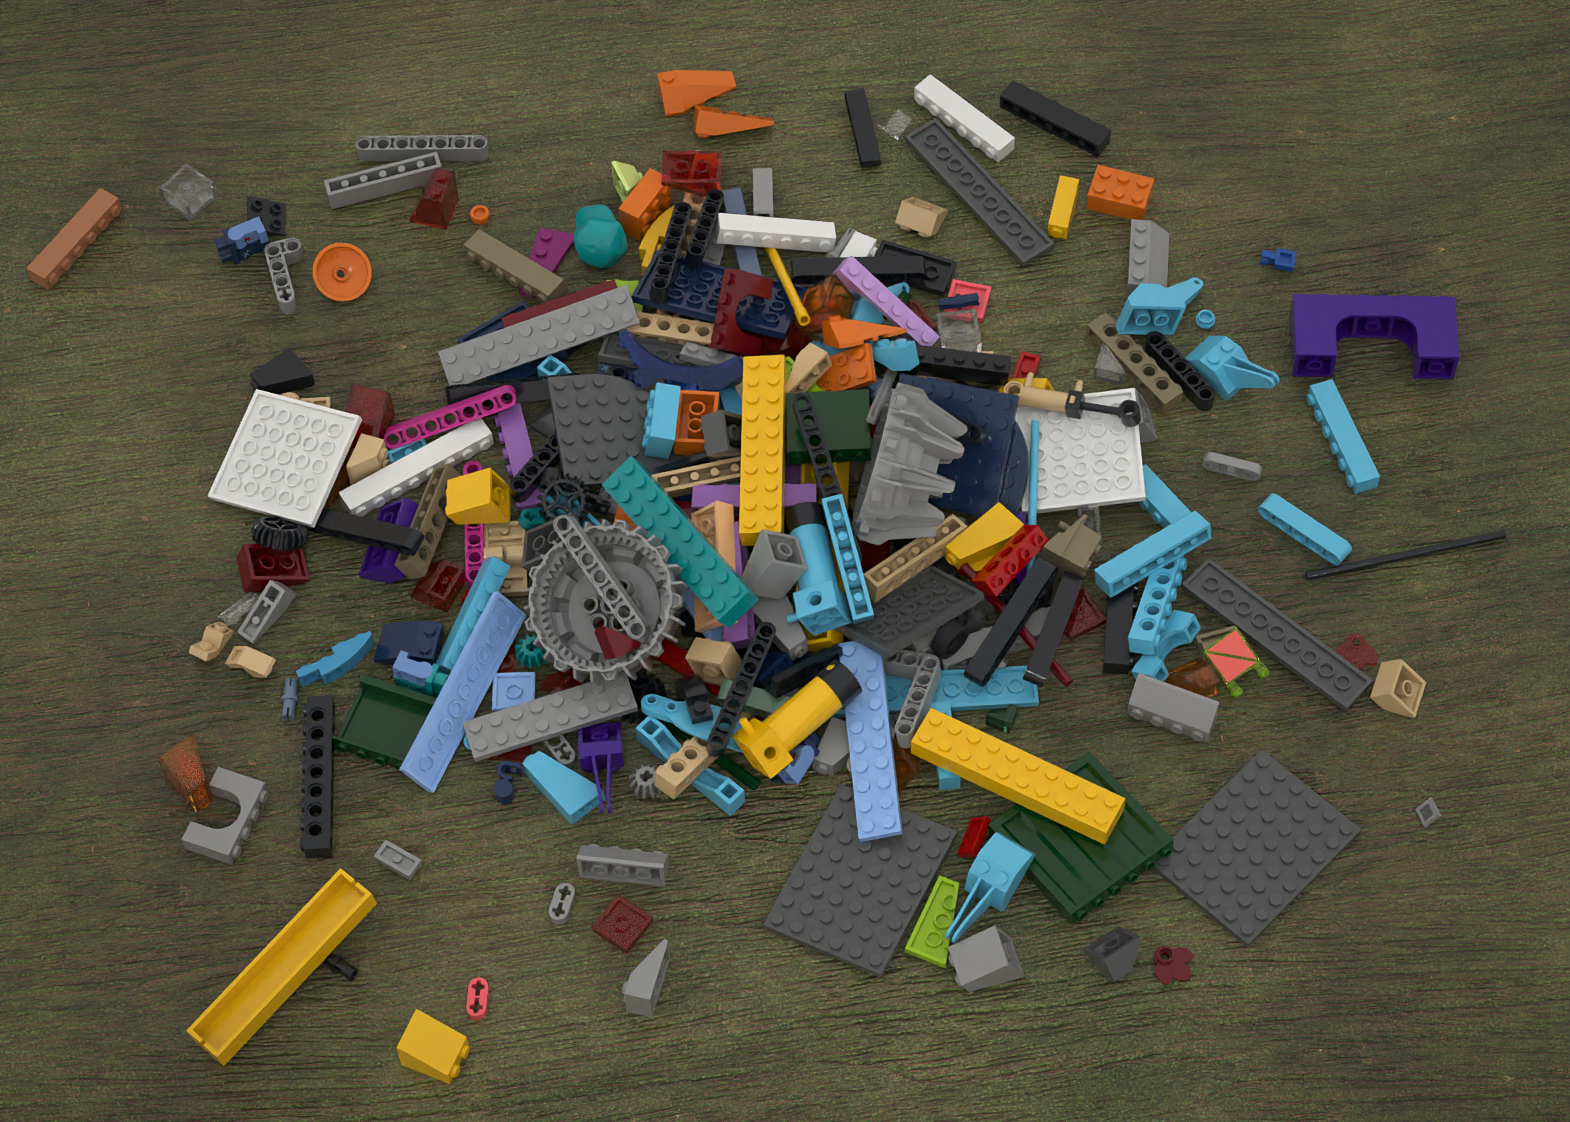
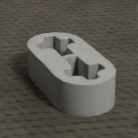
M562 883L555 889L549 907L550 920L555 924H563L569 918L575 900V890L571 884ZM565 890L569 891V895H566L563 901L561 893H564ZM562 907L563 914H560L559 917H556L555 913H557L559 911V908Z

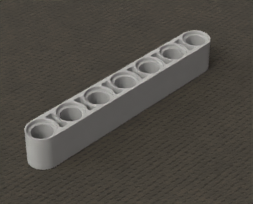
M482 135L360 136L355 141L357 157L361 161H402L437 152L440 161H482L489 156L488 141Z
M572 515L557 516L553 522L555 531L626 633L633 639L646 637L650 632L648 621L576 518ZM563 519H567L569 522L567 530H564L561 526ZM576 536H579L581 539L579 547L574 545L573 540ZM588 553L594 558L591 565L586 562V555ZM600 571H603L606 575L604 582H600L598 579ZM612 588L616 589L618 592V597L616 598V600L612 599L610 596V591ZM624 606H628L630 609L628 617H625L622 613ZM637 623L642 626V633L640 635L634 630Z

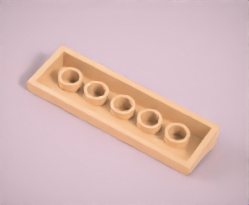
M715 501L691 513V521L736 571L733 505ZM694 593L695 631L702 633L724 626Z

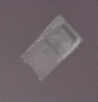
M1104 343L1101 345L1095 364L1093 379L1123 385L1126 372Z
M1098 504L1077 506L1076 521L1086 514L1088 518L1084 525L1102 536Z

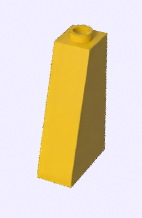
M998 502L945 546V559L950 565H955L959 570L964 563L974 564L996 554L1025 524Z

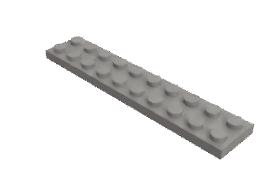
M624 285L438 351L449 386L474 383L638 325L640 320L628 285Z

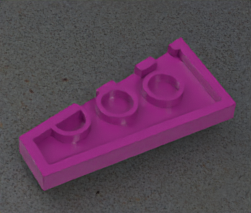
M539 227L529 259L552 273L557 271L560 266L559 263L567 256L570 247L574 244L573 234ZM519 287V295L529 296Z

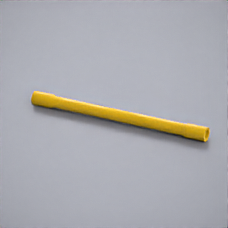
M764 247L790 300L799 324L803 326L809 324L810 317L794 288L777 252V248Z

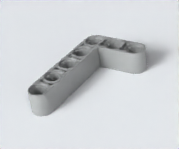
M902 649L892 657L887 659L883 657L886 675L913 680L895 725L898 745L902 748H910L911 740L928 713L942 672L937 656Z

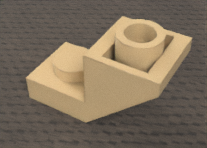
M215 622L206 626L202 641L191 645L189 653L204 661L216 658L233 635L234 630L228 628L222 622Z
M234 646L225 664L230 668H243L254 678H266L271 673L276 659L248 646Z

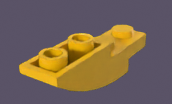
M674 206L670 207L655 220L640 244L639 255L640 260H643L641 265L642 276L657 250L661 251Z

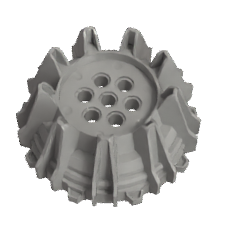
M897 383L896 388H891L887 394L871 443V461H866L852 517V526L855 535L860 541L879 546L888 540L936 537L937 532L934 526L943 524L945 518L943 512L928 503V499L942 498L943 493H952L954 491L955 482L937 474L939 464H949L953 459L963 456L964 447L955 439L967 432V426L929 400L924 389Z
M603 519L601 525L598 526L585 522L583 530L622 586L627 584V593L636 602V606L650 625L649 634L644 638L635 639L641 642L640 647L620 657L605 660L594 633L601 620H604V626L628 637L630 636L624 628L618 629L619 621L612 611H609L608 605L564 542L560 541L558 543L555 540L552 541L554 546L547 554L540 555L543 559L541 564L531 567L528 574L532 578L533 583L532 587L525 589V592L529 594V605L524 606V610L530 613V617L525 621V625L528 631L537 633L533 644L539 649L545 648L547 650L543 658L550 663L554 662V667L563 673L573 668V678L579 682H583L586 676L590 675V682L600 686L604 679L607 682L616 681L618 674L623 670L628 677L636 680V672L643 667L648 671L653 670L651 656L659 657L664 652L661 643L663 639L677 643L678 639L674 637L679 625L685 626L683 621L674 617L675 611L683 607L684 598L681 597V594L688 588L687 584L683 581H677V576L683 569L678 564H667L671 554L664 545H661L662 540L655 535L646 540L647 531L641 526H638L633 531H629L628 523L623 520H616L612 525L609 521ZM576 536L573 540L574 545L579 547L581 539L579 536ZM588 553L586 555V562L591 565L594 558ZM603 571L598 573L600 582H604L606 579ZM612 588L610 596L614 600L618 597V592ZM595 602V608L589 611V605ZM624 606L622 609L625 617L630 615L628 606ZM637 623L634 630L639 635L642 633V626Z

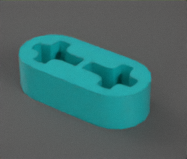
M543 508L524 509L518 517V523L522 528L530 530L547 523L543 521L546 513L541 516L538 514ZM551 511L553 515L557 516L556 512Z

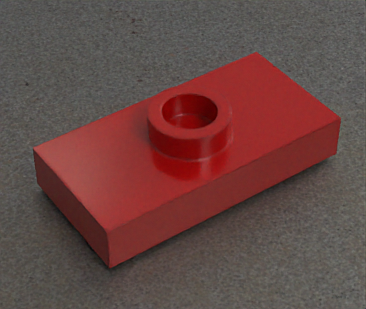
M989 817L971 818L958 850V856L961 858L977 857L980 847L984 842V837L989 827L988 824L991 822Z

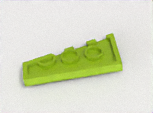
M939 875L905 947V953L946 968L951 937L947 939L945 934L954 921L960 883Z

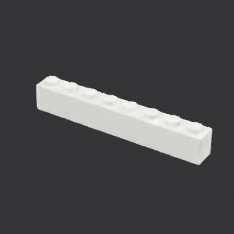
M482 418L468 422L338 492L341 504L348 514L363 517L373 509L382 507L386 502L400 497L408 490L417 488L421 483L429 480L435 466L449 463L452 467H455L456 464L470 459L476 453L487 450L494 444L492 432Z

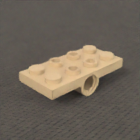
M518 521L484 524V560L494 556L510 565L499 590L505 597L528 595L525 592V589L528 588L527 570L522 568L526 529L522 528Z

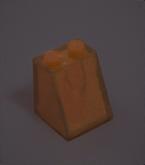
M833 274L805 291L802 304L807 310L810 322L803 326L799 324L796 318L795 324L804 335L823 333L822 321L829 320V316L840 315L841 318L849 319L855 297L838 276Z
M192 733L160 756L158 761L165 779L193 811L197 812L199 809L208 806L212 796L202 755L196 738Z

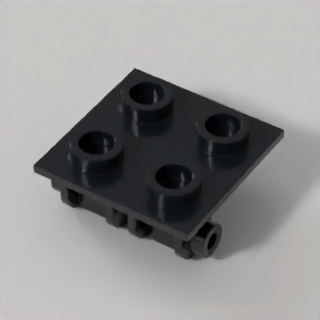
M248 196L247 221L259 216L267 233L285 236V203Z

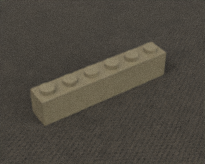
M480 229L464 244L467 252L466 256L472 262L477 261L484 269H490L499 278L507 279L514 287L522 288L527 295L537 297L542 304L549 300L561 298L568 292L564 279Z

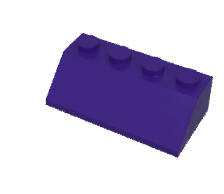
M404 497L382 506L377 520L410 528L418 505ZM368 546L359 577L385 583H392L402 579L405 575L394 566L399 553Z

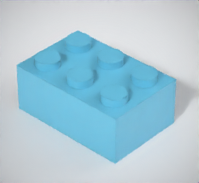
M656 382L655 389L650 390L649 399L646 404L647 417H645L644 421L645 435H643L642 447H645L644 455L669 459L675 441L681 386Z

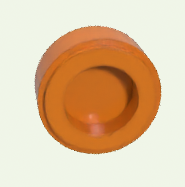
M484 205L474 206L470 211L471 221L477 225L487 223L490 219L489 209Z

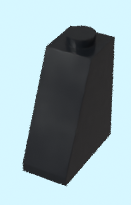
M290 348L250 373L252 380L250 384L254 391L258 389L278 395L315 385L312 372Z

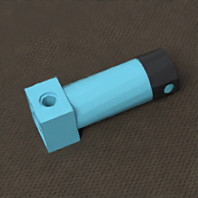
M802 502L789 507L784 514L787 534L798 537L807 570L797 581L799 591L793 593L796 613L787 615V622L800 621L813 636L852 623L846 595L840 590L828 534L829 529L822 505L816 502Z

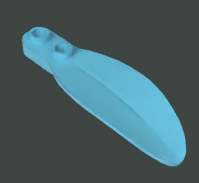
M656 694L645 695L641 700V710L644 714L673 723L682 731L705 741H708V737L721 710V707L710 704L713 720L692 724L685 701L677 702ZM739 718L733 734L742 728L739 723L741 718ZM727 723L720 724L723 729L730 728ZM731 737L727 748L742 752ZM712 742L714 744L722 746L720 742Z

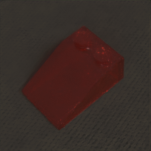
M663 151L661 185L701 197H706L710 189L721 191V151Z

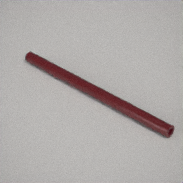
M964 563L960 567L961 572L972 583L971 580L977 575L975 570L968 563ZM984 596L1001 615L1006 607L1003 601L998 596ZM1024 626L1019 636L1034 651L1037 639ZM1053 659L1050 671L1065 687H1068L1072 684L1073 679Z

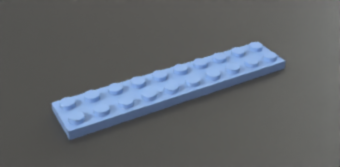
M499 591L492 593L399 769L429 793H434L465 734L463 722L473 719L526 617L523 611Z
M856 641L838 644L842 647L840 662L853 673L863 690L860 695L845 706L858 838L860 842L901 835L903 831L883 656Z

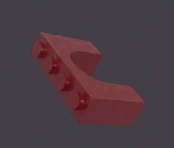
M724 269L710 348L744 357L760 355L762 339L747 335L739 329L736 322V309L741 299L745 296L756 299H770L773 279L739 269Z

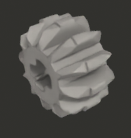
M649 762L645 767L640 763L639 769H632V775L628 777L629 787L631 791H634L636 797L642 794L644 800L647 798V795L654 799L655 793L661 794L662 791L654 786V773L658 768L657 765L651 768Z

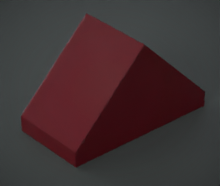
M607 626L595 628L594 633L605 660L620 657L641 645V642Z

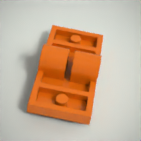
M866 343L829 356L832 366L816 381L817 386L825 391L856 390L876 383L872 345Z

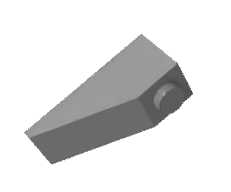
M270 580L237 633L255 644L287 610L297 593L281 582Z

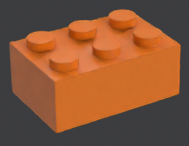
M1098 165L1087 195L1086 209L1130 220H1144L1153 194L1155 178Z
M650 168L618 208L619 221L626 235L641 241L655 220L665 209L670 207L672 203L670 177Z
M680 390L675 441L673 444L674 455L692 456L705 451L704 435L700 427V416L720 410L719 392Z

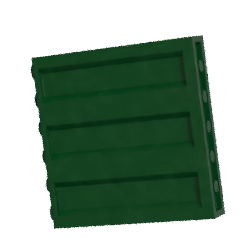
M1090 752L1064 770L1126 798L1124 811L1105 845L1019 804L1014 805L988 824L991 837L995 832H1000L1036 854L1025 874L1071 924L1077 920H1083L1088 912L1094 908L1101 907L1107 898L1111 895H1117L1122 887L1136 881L1141 873L1145 870H1151L1157 861L1167 858L1173 851V839Z

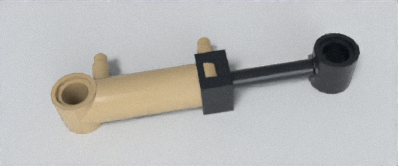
M1029 372L1025 378L1024 385L1018 381H1011L1004 387V393H1018V396H1020L1017 408L1024 406L1066 413L1067 417L1081 419L1083 410L1117 415L1126 427L1137 426L1141 421L1140 408L1134 400H1125L1119 407L1085 402L1084 392H1082L1083 381L1081 380L1077 381L1074 390H1069V393L1032 387L1034 374Z

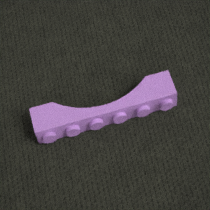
M853 256L844 259L832 275L846 288L870 302L894 326L905 328L906 333L901 335L907 341H915L916 345L932 347L940 337Z

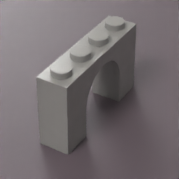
M218 767L209 784L213 795L237 803L241 807L239 817L233 824L221 829L210 828L190 821L181 840L184 848L189 851L232 865L235 858L240 856L241 845L244 840L248 839L251 832L250 827L253 821H257L260 813L259 809L262 803L267 801L269 792L263 781Z

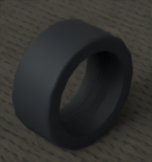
M954 618L948 621L935 634L931 641V649L942 659L950 658L966 642L970 633L969 628L958 619Z

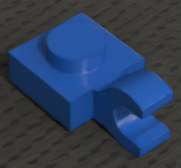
M1277 248L1276 253L1263 250L1260 264H1274L1273 269L1293 272L1297 252Z

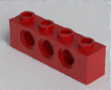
M1023 525L971 580L978 590L983 592L984 596L997 597L1049 541L1038 525Z

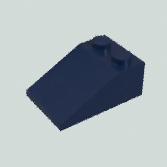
M417 620L384 624L374 662L394 665L402 650L409 653L411 660L428 662L432 666L433 663H436L442 649L445 637L443 623Z

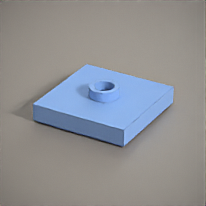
M535 672L496 673L493 678L492 713L535 700Z

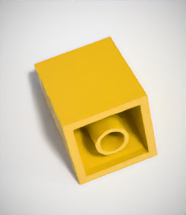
M491 468L447 480V506L445 507L447 517L457 525L510 522V486Z
M417 1009L396 1047L402 1066L448 1084L451 1083L453 1078L458 1076L461 1067L460 1063L463 1058L466 1059L470 1051L466 1036Z

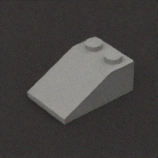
M664 939L630 974L629 980L624 981L622 994H624L623 1003H626L627 1012L653 1017L670 962L668 940Z

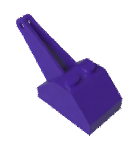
M621 722L600 723L578 729L581 771L594 772L600 814H604L597 771L607 768L606 799L608 813H611L612 771L624 767Z

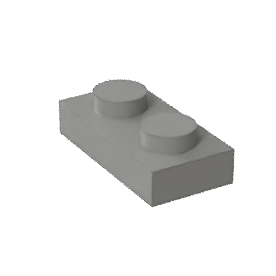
M388 840L384 841L373 856L375 861L408 880H411L422 865L421 859Z

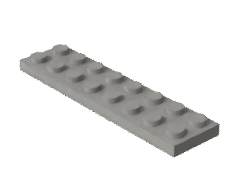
M624 671L618 674L616 681L607 682L604 679L600 686L592 682L585 683L465 721L463 725L474 761L477 762L638 711V707L627 674Z

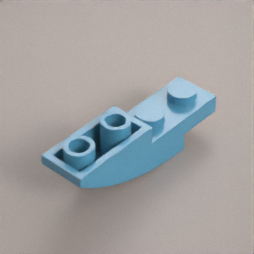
M371 632L360 633L350 640L337 643L331 647L333 655L325 656L313 664L304 665L299 670H296L301 687L320 679L325 686L353 669L362 661L374 645Z

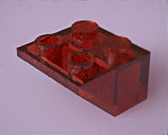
M447 560L430 563L428 572L425 577H421L410 597L448 612L467 580L465 568Z

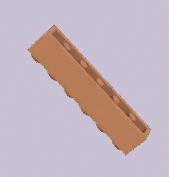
M100 188L26 268L30 280L47 290L56 284L62 274L70 269L73 262L82 256L84 250L120 214L122 208L119 198Z

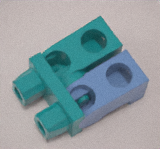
M402 650L392 667L395 685L433 697L439 695L449 676L440 672L439 665L433 663L431 666L428 662L411 660L409 653Z

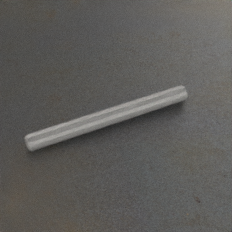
M887 368L867 415V423L872 425L877 423L887 394L898 371H891Z

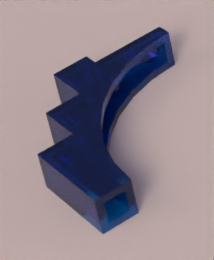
M628 329L618 333L620 336L618 340L624 349L627 348L631 354L629 356L634 366H639V369L633 372L635 375L633 380L643 390L665 378L664 384L681 386L680 390L696 382L697 386L695 388L697 391L719 392L743 377V361L739 355L723 363L711 366H682L662 360L650 353L637 342Z

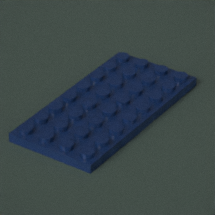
M657 250L632 294L633 303L715 323L724 269L732 268L703 261L701 267L693 269L685 264V257L681 256L667 302L656 304L651 301L650 293L651 280L660 251ZM773 279L770 299H756L745 296L741 299L736 309V322L739 329L785 340L796 318L790 300L781 281L778 279ZM793 283L803 303L808 293V287Z

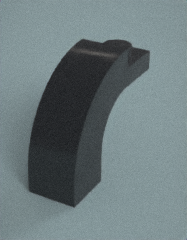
M693 675L677 679L675 682V692L678 701H685L692 724L713 720V713L707 698V690L702 678L699 675Z

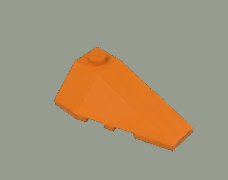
M672 70L657 73L658 89L666 117L685 114L695 105L699 104L701 106L710 98H718L736 89L732 71Z
M694 106L693 131L698 133L697 136L709 138V135L715 136L774 125V120L771 118L750 114L742 116L741 113L728 111L725 114L718 108Z
M832 315L828 317L829 320L822 321L825 345L839 349L862 345L864 341H877L878 336L887 338L906 333L905 328L841 318L840 315Z

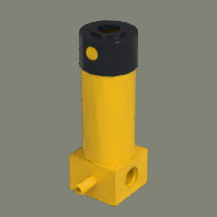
M835 659L762 722L756 718L750 721L746 717L741 718L739 723L742 728L731 737L752 767L772 779L793 761L789 754L791 750L841 708L843 709L863 690L853 673Z

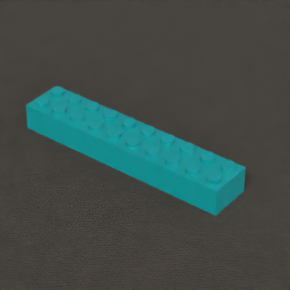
M630 456L601 484L636 526H641L647 531L646 537L648 539L655 535L662 540L661 545H664L671 553L667 562L669 564H678L682 567L683 571L679 576L724 626L730 628L759 600L643 464L634 457Z

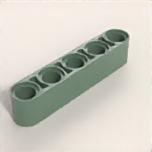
M723 680L716 700L720 705H723L733 683L732 680ZM743 686L736 687L740 692L746 691ZM753 687L743 712L767 718L791 697L783 695L776 699L766 690ZM734 704L728 705L729 708L738 709Z

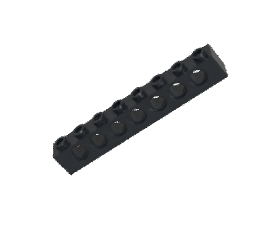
M333 695L307 696V704L303 705L304 717H307V721L303 723V735L306 736V742L302 743L303 755H306V761H302V773L305 774V780H302L301 787L302 793H305V799H301V811L304 812V818L301 819V831H304V838H300V849L305 852L306 859L330 858L333 856L334 744L332 736L335 735V702ZM317 718H323L320 721H315ZM316 737H322L319 740H314ZM316 756H322L319 759H314V757ZM315 775H321L319 778H313ZM315 794H321L319 797H313ZM315 813H321L319 816H313ZM315 832H321L317 836H312Z

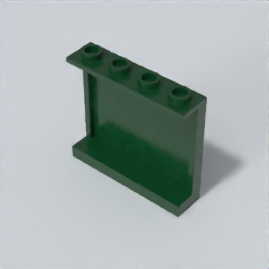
M869 389L805 392L812 399L831 461L837 463L871 461L870 423L866 422L870 406ZM786 393L788 464H809L810 461L792 406L794 396L797 393ZM804 400L797 402V405L801 408L808 405ZM806 419L803 421V424L806 427H811L814 425L813 421L810 419ZM815 438L809 441L812 446L820 444L819 440ZM818 458L815 462L821 464L826 463V460Z
M362 674L359 681L361 688L338 736H332L334 747L340 752H350L361 759L368 758L380 765L385 766L387 764L399 770L437 698Z

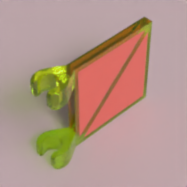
M1237 627L1202 651L1234 698L1243 693L1235 680L1254 667L1260 678H1264L1270 673Z

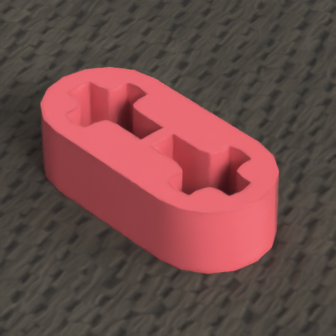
M480 977L470 981L466 1004L469 1018L476 1021L486 1016L489 999L488 983ZM478 985H482L480 996H477L475 990ZM476 1002H479L480 1006L478 1013L473 1011L476 1007Z

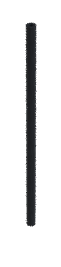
M1505 530L1310 571L1305 573V577L1308 581L1506 538Z

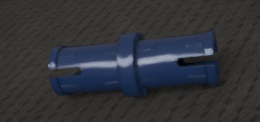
M978 293L967 295L955 294L953 297L938 298L939 311L954 308L961 310L962 307L978 306L979 296Z

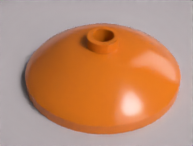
M334 243L319 252L313 263L312 276L317 289L324 296L334 301L346 302L358 298L366 291L371 281L372 269L368 257L361 249L349 243ZM342 271L344 273V277H338L337 272Z

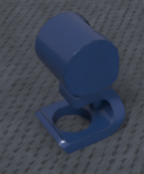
M502 761L497 766L499 780L496 781L494 791L499 803L509 804L514 799L513 777L506 773L523 776L521 764Z

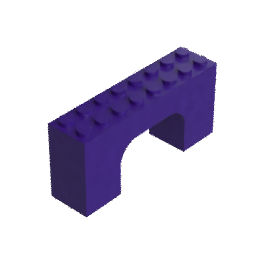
M1293 294L1289 316L1292 377H1333L1337 358L1336 342L1341 339L1392 338L1404 342L1409 347L1412 354L1413 379H1454L1460 357L1455 297Z

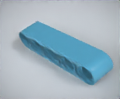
M1271 493L1257 508L1258 513L1264 519L1333 565H1340L1352 551L1349 542L1277 494Z

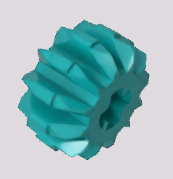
M536 633L533 637L526 634L525 640L519 638V645L515 647L516 659L521 662L523 667L528 665L530 670L535 665L540 669V663L547 664L548 662L543 658L547 650L545 648L539 649L533 644L537 637Z

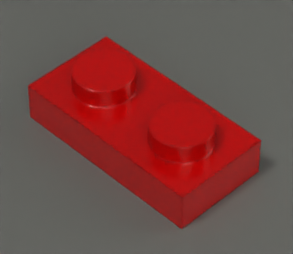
M1022 351L1011 379L1026 378L1029 372H1032L1035 377L1041 356Z

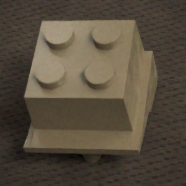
M1086 514L1072 526L1061 521L1057 528L1064 532H1058L1044 545L1039 557L1059 567L1056 576L1059 579H1062L1064 571L1084 578L1102 546L1098 544L1102 536L1084 525L1088 518Z

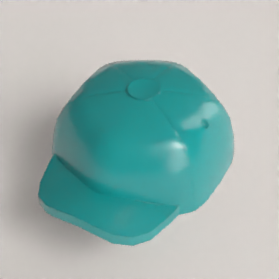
M601 204L581 207L577 211L573 242L579 259L590 266L601 269L616 264L627 253L628 243L623 227L616 221L612 211L607 206Z

